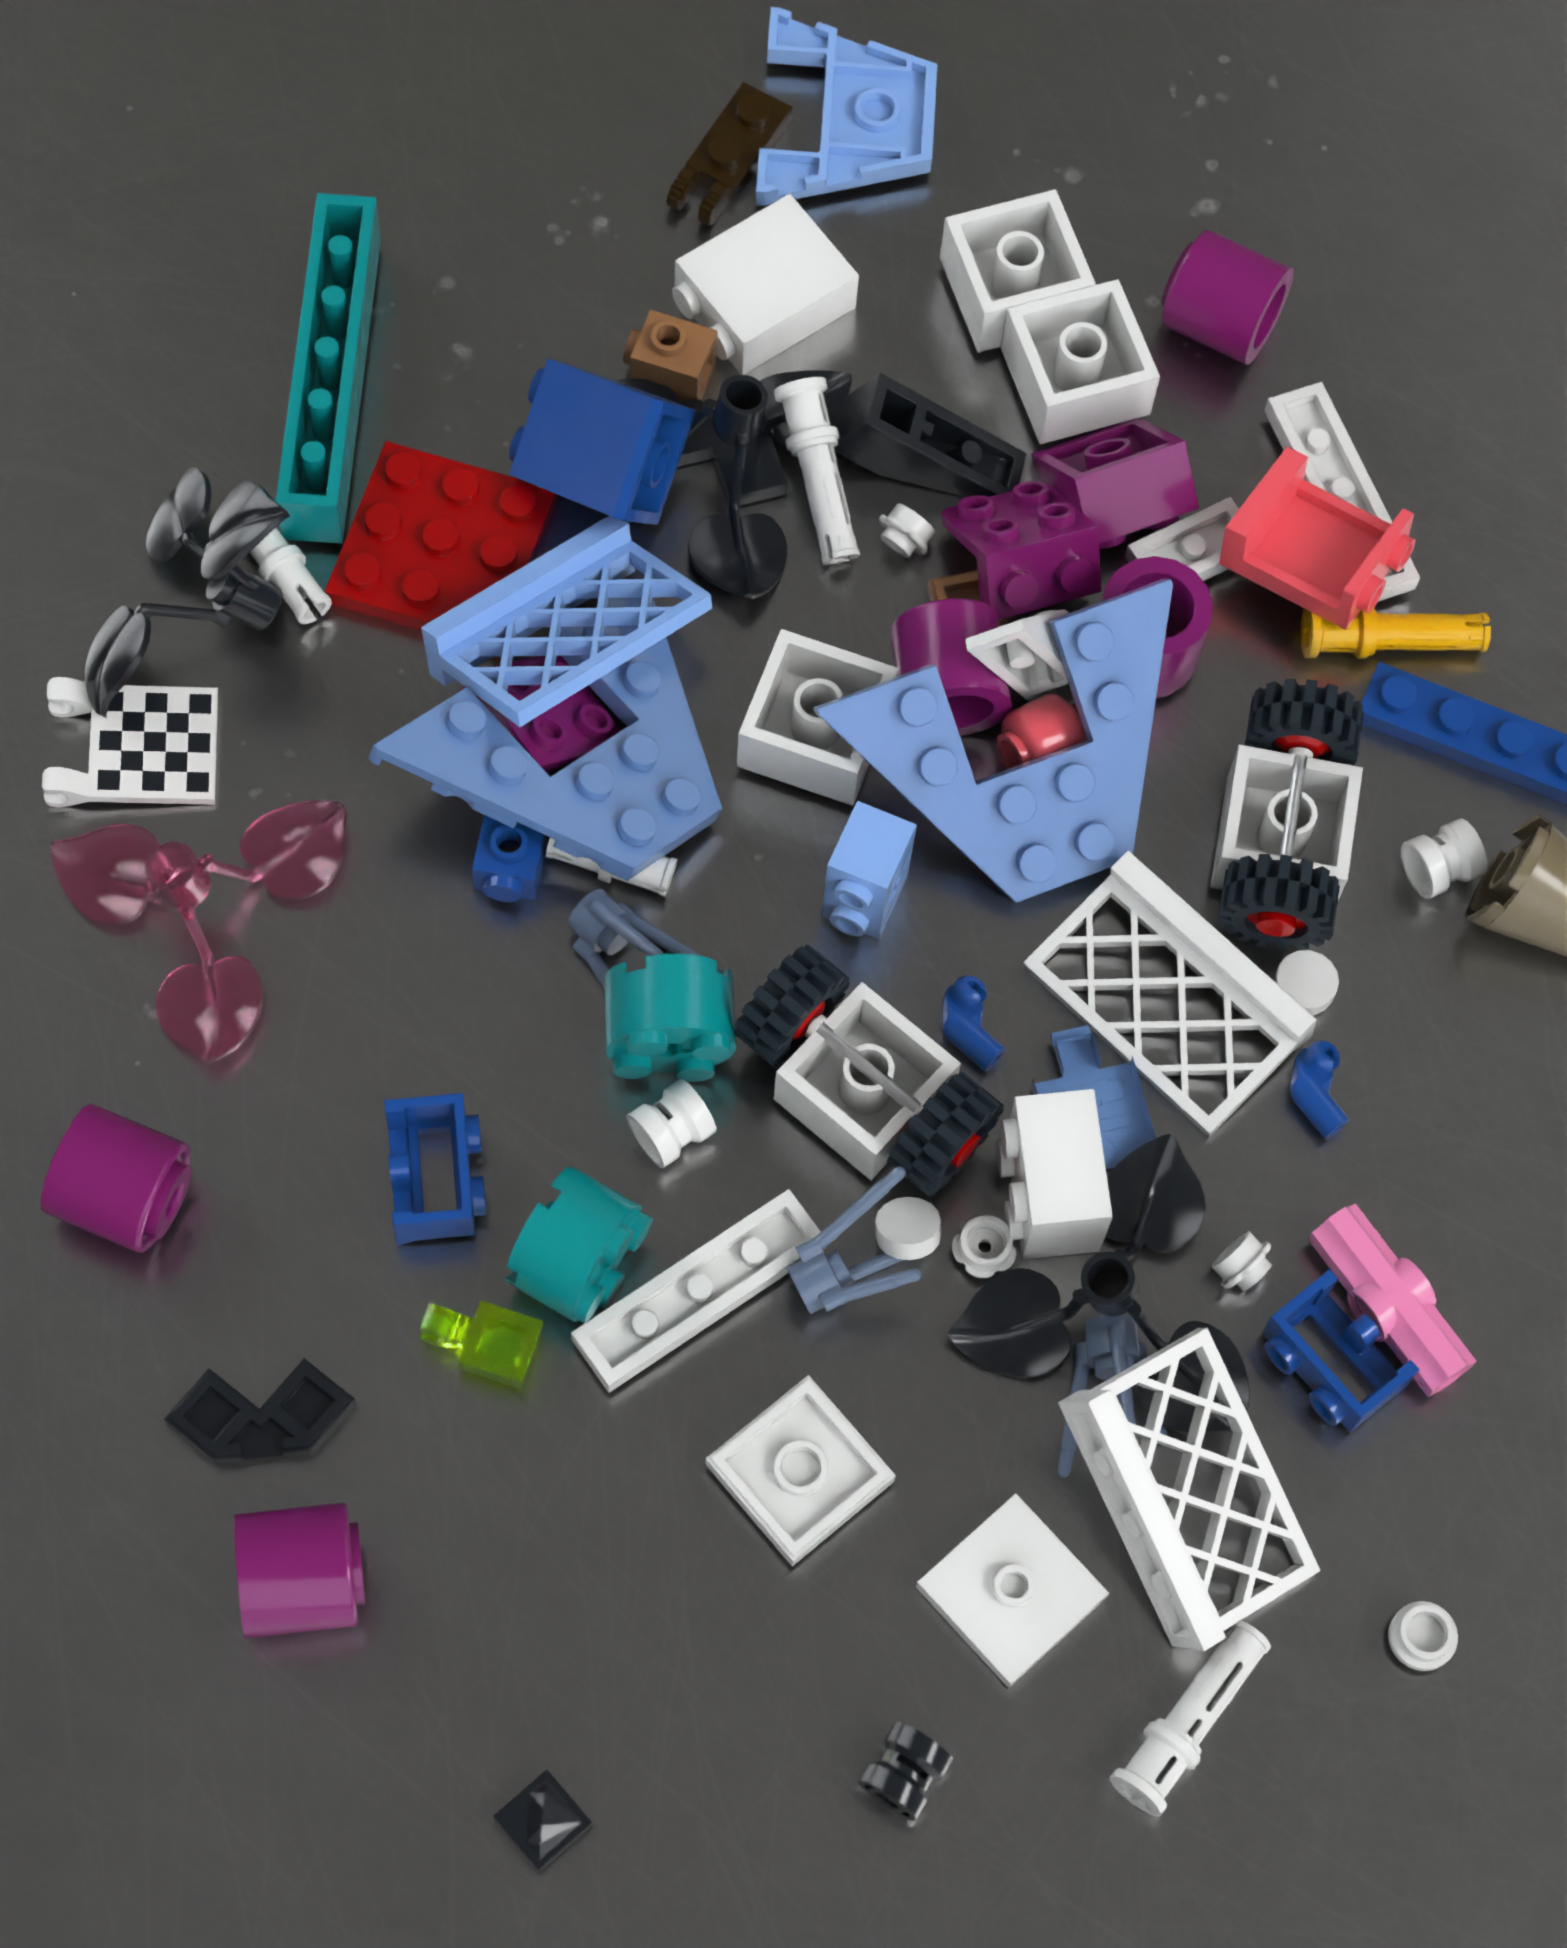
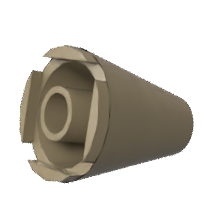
M1540 814L1530 816L1512 834L1522 840V842L1512 848L1507 854L1499 850L1490 863L1470 902L1469 908L1474 910L1475 913L1468 916L1469 921L1481 928L1567 957V838L1551 821Z

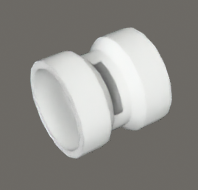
M1463 818L1442 825L1438 834L1432 838L1426 835H1419L1403 842L1401 846V860L1407 878L1417 893L1425 899L1446 892L1451 881L1469 882L1485 875L1487 871L1488 861L1482 841L1472 825Z
M679 1079L665 1088L662 1099L655 1104H642L626 1115L628 1125L634 1137L648 1157L660 1168H664L678 1159L681 1148L688 1143H701L717 1131L715 1121L709 1109L692 1086L683 1079Z

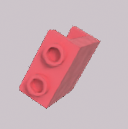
M1287 446L1225 527L1219 564L1347 630L1361 610L1367 614L1373 610L1383 593L1386 581L1383 579L1390 569L1399 572L1408 561L1416 543V540L1409 536L1414 513L1403 508L1390 524L1305 481L1304 475L1308 457Z

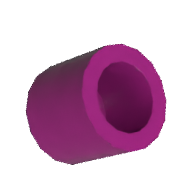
M1205 230L1194 242H1190L1186 246L1170 274L1162 297V325L1241 363L1250 365L1264 347L1282 312L1294 278V268L1213 231Z
M1152 556L1134 559L1117 569L1105 585L1101 601L1164 578L1171 579L1173 589L1156 698L1169 696L1185 686L1195 672L1211 624L1213 603L1208 586L1193 569L1174 559Z
M947 598L926 602L904 612L894 621L890 629L894 667L899 668L898 676L930 664L937 666L959 735L963 736L991 728L1001 722L1011 711L1012 703L1009 685L967 651L965 641L966 638L1000 627L997 611L986 603L976 600Z
M90 1103L84 1106L72 1120L52 1158L40 1198L41 1211L128 1249L143 1253L154 1244L156 1239H160L165 1235L181 1207L191 1178V1167L189 1166L191 1149L183 1141Z
M335 1503L234 1514L237 1583L242 1629L245 1639L353 1627L358 1624L357 1605L365 1604L358 1522L350 1523L347 1504Z

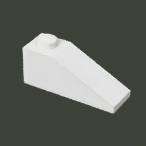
M1067 610L1040 612L1032 617L1023 618L965 639L967 651L1027 701L1030 702L1044 694L1055 693L1067 699L1071 705L1075 703L1048 622L1069 614Z

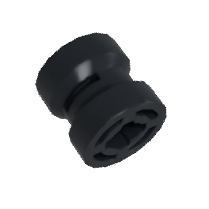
M896 1722L884 1740L885 1753L879 1761L869 1763L858 1780V1784L871 1797L891 1811L908 1820L916 1821L927 1803L926 1790L933 1781L942 1780L951 1766L953 1758L943 1747L922 1732L902 1722Z

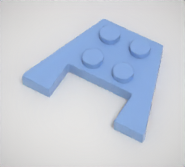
M771 7L767 63L824 67L826 69L821 142L819 152L759 148L755 205H770L788 194H791L794 199H800L930 173L933 152L937 64L869 40L867 46L837 36V28L817 22L814 28L792 20V12Z

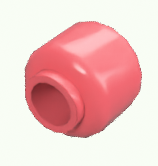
M1050 693L1044 694L1010 711L1005 716L1002 722L1001 734L997 737V747L1004 765L1009 769L1085 741L1087 737L1076 704L1071 705L1062 696Z

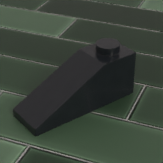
M882 373L877 374L843 398L835 426L838 428L839 439L837 440L838 445L834 447V451L877 475L964 497L976 495L990 497L1013 491V488L1020 482L1027 454Z

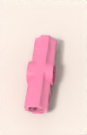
M1356 1203L1342 1208L1311 1232L1308 1241L1348 1292L1347 1301L1354 1318L1357 1319L1362 1314L1370 1317L1380 1331L1376 1341L1382 1342L1385 1340L1403 1366L1412 1360L1420 1369L1413 1379L1427 1397L1439 1393L1474 1366L1477 1362L1436 1309L1435 1293L1423 1272L1409 1259L1404 1257L1398 1259Z

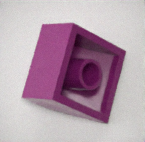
M1141 418L1122 422L1031 454L1033 466L1041 482L1051 485L1098 525L1099 549L1119 545L1126 540V534L1143 528L1150 530L1163 529L1180 521V515L1199 509L1185 440Z

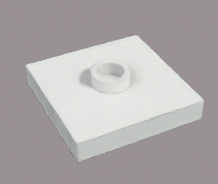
M809 1375L705 1460V1465L791 1566H794L895 1482L896 1478L892 1470Z
M1016 1493L916 1584V1588L1008 1689L1109 1595V1592Z

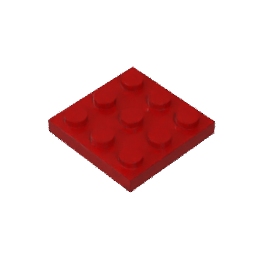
M385 441L324 593L331 598V605L422 631V626L536 559L557 503V494L518 478Z

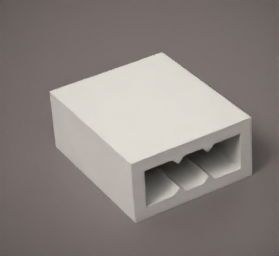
M788 194L676 259L675 287L672 289V295L677 307L686 318L692 319L694 317L700 325L718 330L717 356L723 361L729 359L739 373L745 375L855 309L859 275L793 196Z

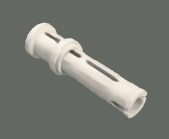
M809 377L791 381L777 387L774 390L776 402L783 404L790 437L785 440L787 450L791 451L792 456H798L819 540L823 565H834L849 561L848 556H850V559L858 558L860 551L853 533L834 452V447L838 445L839 433L837 427L830 425L823 396V392L827 390L826 379L824 377Z
M1241 1620L1232 1625L1226 1634V1638L1221 1641L1202 1669L1196 1674L1194 1680L1165 1719L1158 1718L1155 1721L1149 1722L1144 1729V1736L1146 1737L1144 1743L1125 1769L1116 1768L1110 1776V1782L1114 1788L1130 1803L1149 1815L1159 1817L1167 1808L1164 1799L1185 1769L1193 1770L1199 1764L1201 1755L1200 1742L1226 1706L1232 1701L1234 1695L1262 1656L1270 1650V1642L1260 1631Z

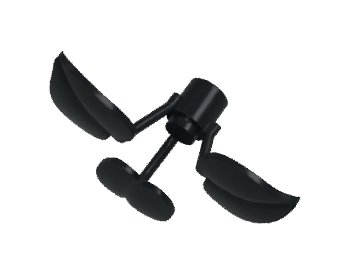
M822 370L793 371L774 374L760 381L748 375H734L722 383L717 401L713 399L705 400L703 409L693 419L687 439L710 418L712 419L713 429L720 440L728 445L735 446L729 517L723 515L707 516L695 525L689 537L688 554L691 563L705 580L738 597H749L752 599L765 595L777 584L787 559V543L781 527L772 517L766 514L755 513L742 517L740 514L745 460L749 441L753 440L758 432L765 433L771 430L776 443L787 450L785 440L790 437L783 404L776 402L774 390L785 383L809 377H824L826 379L827 390L823 392L830 425L835 427L843 398L848 396L852 383V375L850 373ZM638 378L616 380L617 382L683 405L676 393L667 386Z
M189 467L180 478L176 488L163 500L151 521L147 533L146 549L148 555L157 562H167L176 554L183 543L189 551L202 560L201 574L209 580L206 587V597L212 601L214 609L141 603L136 607L135 611L125 605L117 608L95 636L86 660V691L90 703L97 714L107 718V710L111 700L125 685L142 660L150 642L151 622L149 617L165 616L207 620L222 627H225L230 618H233L257 631L265 629L272 622L281 604V589L237 565L271 531L290 516L286 509L273 500L263 486L248 480L241 482L228 494L211 521L209 527V538L211 541L205 547L195 540L192 531L204 520L210 508L211 485L207 475L195 467Z
M1171 1134L1162 1135L1136 1148L1107 1176L1113 1217L1106 1237L1114 1241H1131V1243L1125 1249L1118 1248L1114 1252H1101L1092 1256L1085 1263L1081 1272L1082 1288L1076 1289L1073 1292V1299L1066 1307L1060 1309V1293L1056 1285L1048 1277L1031 1269L1015 1268L1006 1270L989 1279L976 1292L962 1316L948 1333L952 1343L977 1365L1003 1376L1025 1379L1045 1375L1056 1369L1067 1359L1072 1343L1070 1334L1062 1321L1073 1318L1082 1306L1090 1303L1097 1312L1106 1316H1119L1127 1312L1158 1351L1197 1328H1208L1248 1413L1250 1390L1247 1372L1238 1349L1228 1336L1210 1324L1200 1321H1189L1182 1324L1174 1332L1168 1343L1137 1303L1140 1292L1139 1282L1129 1261L1140 1254L1143 1244L1160 1253L1172 1252L1182 1248L1195 1238L1205 1219L1206 1203L1201 1183L1186 1160L1176 1138ZM1195 1351L1179 1360L1172 1387L1198 1396L1205 1371ZM1160 1371L1148 1378L1158 1381ZM1137 1385L1138 1398L1145 1412L1149 1414L1154 1391ZM1215 1395L1213 1402L1219 1404V1401ZM1169 1397L1162 1426L1171 1431L1188 1434L1195 1406ZM1210 1412L1205 1433L1233 1432L1226 1417Z

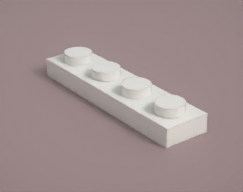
M1318 382L1268 398L1264 412L1283 450L1288 446L1308 457L1304 480L1391 524L1392 520L1323 383ZM1410 557L1401 571L1396 572L1390 569L1383 579L1386 581V584L1378 601L1416 589L1420 576Z
M788 1189L571 1332V1340L608 1393H610L789 1273L787 1267L801 1260L795 1247L816 1237L821 1231L790 1189Z

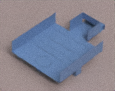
M1089 1025L1051 1033V1040L1062 1078L1035 1083L1033 1078L1031 1083L1033 1093L1036 1095L1094 1089L1106 1169L1115 1168L1136 1148L1156 1138L1133 1056L1130 1063L1099 1069L1102 1062L1094 1034L1090 1033Z

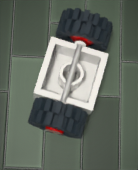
M1285 679L1283 687L1276 681L1267 683L1266 689L1259 687L1255 691V695L1252 696L1245 745L1239 744L1226 781L1210 888L1222 890L1218 921L1219 924H1224L1223 929L1228 934L1237 933L1236 938L1244 942L1255 939V946L1264 948L1267 947L1268 943L1277 944V950H1288L1289 945H1294L1298 950L1309 949V943L1318 947L1324 944L1325 939L1330 940L1334 932L1338 900L1348 881L1363 767L1352 765L1356 763L1358 757L1364 711H1362L1363 705L1361 702L1354 701V695L1350 692L1345 691L1338 694V686L1330 683L1325 688L1317 687V680L1307 679L1306 685H1298L1296 679Z
M806 944L804 948L802 946L797 948L792 956L789 954L782 960L778 970L774 968L769 973L766 983L763 986L759 985L753 993L755 997L752 1001L746 1003L741 1011L743 1015L736 1021L735 1035L774 1068H779L776 1072L773 1099L870 1181L887 1163L894 1168L902 1166L906 1170L904 1177L928 1197L930 1195L933 1196L938 1189L941 1190L947 1185L951 1177L954 1178L960 1172L962 1165L969 1161L975 1154L974 1151L977 1147L984 1143L989 1136L987 1133L999 1121L998 1118L1003 1113L1004 1105L963 1071L959 1072L961 1063L863 982L842 1002L846 995L844 991L849 988L850 978L810 945ZM842 1002L836 1009L834 1008L837 1004Z

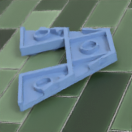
M610 598L607 608L641 607L642 598ZM652 598L651 607H656L654 599ZM605 626L603 636H626L638 629V626ZM563 627L560 637L593 636L594 627ZM666 637L589 684L592 690L627 727L551 777L468 687L375 743L368 757L375 765L379 766L382 760L430 781L433 783L430 790L445 797L455 796L462 798L469 804L471 809L511 828L520 823L556 840L553 847L576 858L584 857L591 859L597 863L600 869L626 881H629L715 822L722 810ZM590 655L562 657L570 666H577L589 659Z
M1164 578L1048 621L1087 740L975 781L937 666L933 664L813 707L815 714L823 719L923 817L927 818L967 859L987 875L1009 899L1016 903L1108 869L1127 851L1133 854L1173 589L1171 579Z

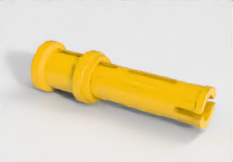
M1373 608L1368 614L1361 610L1348 629L1345 630L1303 609L1300 631L1301 648L1304 657L1316 659L1319 652L1353 653L1357 659H1367L1368 656H1373L1376 650H1464L1486 652L1491 639V626L1483 627V624H1488L1490 618L1488 613L1395 614L1377 613L1375 608Z

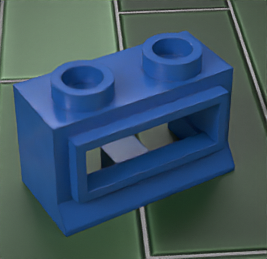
M463 1093L384 1100L389 1130L390 1155L388 1159L394 1202L392 1222L397 1245H403L416 1240L475 1235L474 1216L487 1215L484 1177H471L469 1154L482 1153L479 1115H466ZM451 1132L457 1209L424 1212L419 1135Z
M1329 1269L1270 1317L1262 1331V1334L1268 1340L1264 1344V1349L1269 1359L1281 1372L1291 1375L1296 1371L1312 1389V1392L1308 1395L1309 1401L1317 1414L1325 1422L1332 1426L1341 1422L1351 1433L1389 1400L1403 1391L1420 1369L1412 1360L1408 1361L1399 1370H1396L1373 1345L1380 1335V1331L1374 1321L1365 1314L1352 1321L1330 1297L1329 1293L1338 1281V1278ZM1308 1319L1372 1391L1361 1402L1353 1396L1295 1330L1304 1320Z

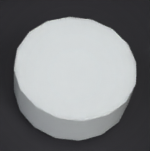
M1299 950L1287 955L1279 964L1273 980L1312 1016L1325 1011L1333 1001L1339 985L1338 972L1333 963L1323 954L1311 950Z
M915 1197L896 1198L887 1202L877 1212L875 1220L878 1246L887 1255L902 1260L920 1259L931 1254L939 1245L941 1238V1218L938 1210L930 1202Z

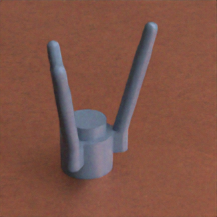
M603 889L594 890L586 895L569 916L568 926L579 936L573 945V949L588 962L603 988L605 974L609 971L599 954L603 950L608 955H614L629 942L647 956L663 954L658 947L649 941L651 940L671 954L701 956L639 917L624 902L618 904ZM717 967V972L723 975L724 971Z
M902 1166L895 1167L882 1180H879L816 1237L795 1247L801 1260L788 1266L787 1269L810 1314L824 1307L829 1312L846 1302L920 1280L922 1276L921 1271L917 1268H912L855 1284L854 1281L903 1260L896 1259L884 1252L847 1268L838 1249L828 1254H825L823 1251L904 1178L906 1170Z
M1102 1315L1086 1322V1342L1077 1343L1073 1346L1075 1370L1070 1395L1079 1390H1086L1090 1368H1095V1376L1097 1378L1108 1380L1147 1357L1146 1343L1139 1342L1138 1325L1131 1316ZM1132 1387L1118 1394V1401L1128 1422L1136 1425ZM1065 1421L1058 1465V1474L1063 1478L1068 1477L1071 1473L1077 1445L1067 1421ZM1161 1426L1160 1434L1168 1436L1166 1428Z

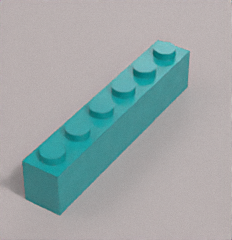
M317 193L275 500L290 514L288 518L279 524L281 534L285 540L343 544L381 243L376 197Z

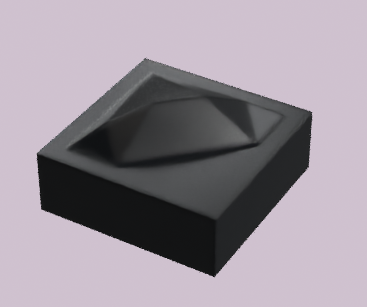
M547 1769L493 1816L495 1822L538 1873L543 1871L593 1826L591 1820Z

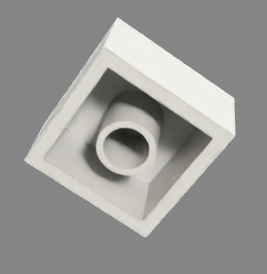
M1056 189L945 217L940 260L978 353L1000 347L1007 308L1096 285Z
M1119 279L1007 308L1000 348L1039 444L1151 414L1160 375Z
M781 629L738 733L737 767L853 806L869 764L823 719L815 714L813 707L897 677L899 668Z
M1086 1089L1015 1096L1010 1118L1001 1120V1138L996 1139V1155L1000 1177H1011L1012 1183L1009 1184L1010 1201H1005L1004 1203L1005 1223L1009 1227L1010 1237L1020 1242L1022 1260L1099 1252L1113 1215L1095 1090Z

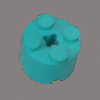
M657 954L645 956L644 969L627 973V963L623 962L615 965L605 974L606 1055L613 1062V1074L626 1079H637L646 1077L652 1072H676V1077L686 1082L705 1081L715 1076V1065L728 1060L735 1053L733 972L727 968L723 975L718 973L716 960L692 954Z
M569 1166L550 1185L561 1191L555 1202L551 1201L546 1206L538 1202L526 1221L509 1256L506 1268L513 1272L505 1277V1282L574 1322L580 1320L587 1323L598 1306L606 1309L618 1293L625 1274L618 1271L617 1268L627 1249L635 1252L642 1244L652 1225L653 1218L642 1212V1206L573 1166Z

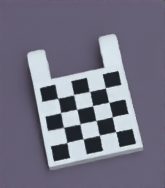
M53 677L49 680L47 684V699L49 701L48 708L50 714L55 717L64 718L91 712L88 774L64 767H49L45 769L42 775V788L47 805L51 807H68L85 802L215 805L218 688L124 685L111 700L107 710V718L97 714L92 707L87 695L85 682L68 677Z

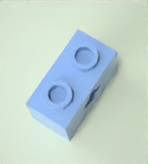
M857 801L827 864L821 916L829 919L836 929L845 934L858 937L866 934L879 940L908 877L917 824Z

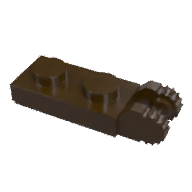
M743 82L690 156L686 166L682 168L678 177L671 184L666 205L680 211L690 200L699 185H702L710 190L700 204L697 218L698 221L710 227L714 225L730 201L735 202L758 170L759 148L772 149L790 124L793 106Z

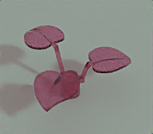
M312 800L283 806L262 815L248 827L239 845L241 856L253 868L249 870L216 861L210 854H204L198 859L192 849L181 842L172 841L160 845L151 832L143 827L132 824L105 826L78 837L53 841L51 843V855L55 872L64 892L81 913L97 923L121 925L136 920L146 907L148 893H159L168 905L178 909L197 947L202 965L185 964L179 966L165 978L158 989L156 1012L163 1030L175 1043L204 1062H214L232 1053L252 1032L261 1013L263 988L257 971L246 958L242 956H229L214 962L212 951L194 913V907L203 902L209 893L211 886L209 874L213 872L249 883L257 882L263 878L271 894L285 900L305 899L314 896L333 881L342 863L347 811L343 803L338 801Z

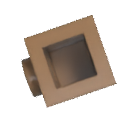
M650 309L642 330L633 329L626 343L623 363L630 365V379H646L667 386L676 393L681 402L695 398L701 400L717 361L718 330Z

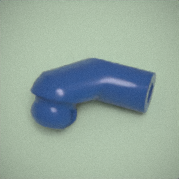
M965 975L959 977L954 985L949 986L944 994L942 1002V1030L947 1040L984 1072H987L1000 1060L1006 1048L982 1028V1002L987 998L985 985L978 978Z
M1319 1040L1314 1041L1308 1048H1303L1295 1058L1289 1090L1295 1104L1324 1139H1329L1339 1132L1350 1119L1329 1095L1333 1070L1340 1064L1339 1052L1333 1044Z

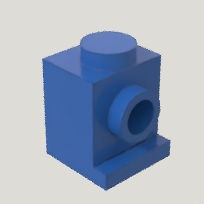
M484 815L472 867L474 890L483 891L489 898L502 902H515L520 898L536 900L549 837L520 823L511 828ZM499 848L511 849L516 851L507 853L501 851Z

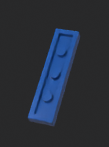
M1378 662L1361 703L1363 705L1362 711H1364L1363 726L1567 805V734L1385 663Z

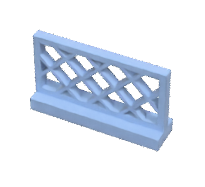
M608 516L422 626L421 630L429 673L433 678L444 686L457 680L517 726L522 727L711 610L712 600L709 592L631 541L628 522ZM635 568L645 574L644 579H623L635 572ZM679 597L683 600L673 607H651L652 598ZM609 598H642L641 607L607 608ZM589 599H598L597 608H575ZM605 626H638V629L626 636H603ZM542 627H550L549 637H527ZM561 627H594L593 636L560 637ZM590 655L589 659L577 666H555L557 656ZM513 656H546L544 666L511 667ZM493 657H501L500 667H478ZM508 685H541L540 689L520 701L507 692Z

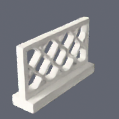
M1127 851L1111 867V874L1023 962V968L1084 1024L1089 1025V1028L1127 1063H1130L1133 1056L1137 1072L1208 1137L1239 1108L1293 1051L1296 1053L1312 1037L1317 1020L1130 851ZM1112 897L1130 914L1131 935L1093 936V914ZM1086 922V936H1073ZM1138 922L1152 934L1138 935ZM1139 946H1166L1177 956V977L1140 978ZM1131 947L1132 978L1094 979V948ZM1060 948H1087V979L1060 980L1044 964ZM1184 963L1198 977H1185ZM1185 988L1214 989L1223 998L1224 1020H1186ZM1140 989H1178L1179 1021H1141ZM1133 990L1134 1022H1106L1095 1012V991ZM1073 991H1088V1005ZM1231 1006L1246 1019H1232ZM1259 1030L1277 1047L1261 1063H1233L1232 1031ZM1224 1031L1226 1063L1188 1064L1187 1032ZM1179 1032L1180 1064L1153 1065L1142 1055L1141 1033ZM1119 1033H1134V1047ZM1234 1074H1249L1234 1090ZM1188 1075H1226L1227 1098L1210 1115L1205 1113L1189 1098ZM1166 1076H1181V1090Z
M1197 1328L1091 1390H1079L1058 1402L1172 1647L1206 1651L1226 1638L1224 1630L1321 1571L1208 1328ZM1193 1351L1196 1352L1205 1371L1198 1396L1172 1387L1179 1360ZM1160 1371L1158 1381L1148 1378ZM1134 1385L1154 1391L1145 1428L1128 1422L1116 1397ZM1215 1395L1219 1401V1404L1213 1402ZM1169 1397L1195 1406L1186 1443L1160 1434ZM1210 1412L1226 1417L1233 1431L1227 1457L1201 1448ZM1135 1436H1138V1437H1141V1438H1142V1439H1141L1140 1446H1139V1444H1138V1442H1137ZM1157 1443L1183 1452L1173 1489L1157 1484L1151 1472L1150 1466ZM1243 1456L1245 1457L1247 1464L1242 1463ZM1198 1458L1224 1467L1214 1504L1188 1495ZM1239 1473L1254 1478L1261 1491L1255 1518L1230 1510ZM1164 1497L1170 1499L1169 1507L1167 1506ZM1185 1505L1211 1513L1202 1551L1187 1546L1179 1531ZM1272 1517L1275 1521L1276 1526L1270 1524ZM1227 1519L1252 1528L1243 1565L1217 1556ZM1267 1534L1283 1539L1294 1562V1565L1276 1576L1258 1570ZM1192 1558L1199 1560L1197 1568ZM1214 1565L1240 1574L1233 1602L1219 1611L1216 1610L1208 1593ZM1255 1580L1264 1582L1257 1588L1253 1589Z

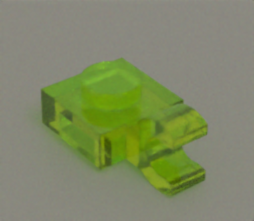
M482 1300L479 1302L474 1318L429 1303L420 1330L423 1331L420 1339L444 1348L463 1349L458 1361V1369L522 1389L543 1329L544 1321Z

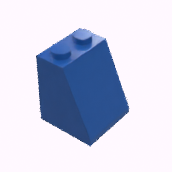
M547 358L544 369L540 368L535 373L530 384L528 400L532 403L525 427L521 426L516 431L510 445L509 458L513 461L509 475L619 520L658 525L696 410L576 366Z

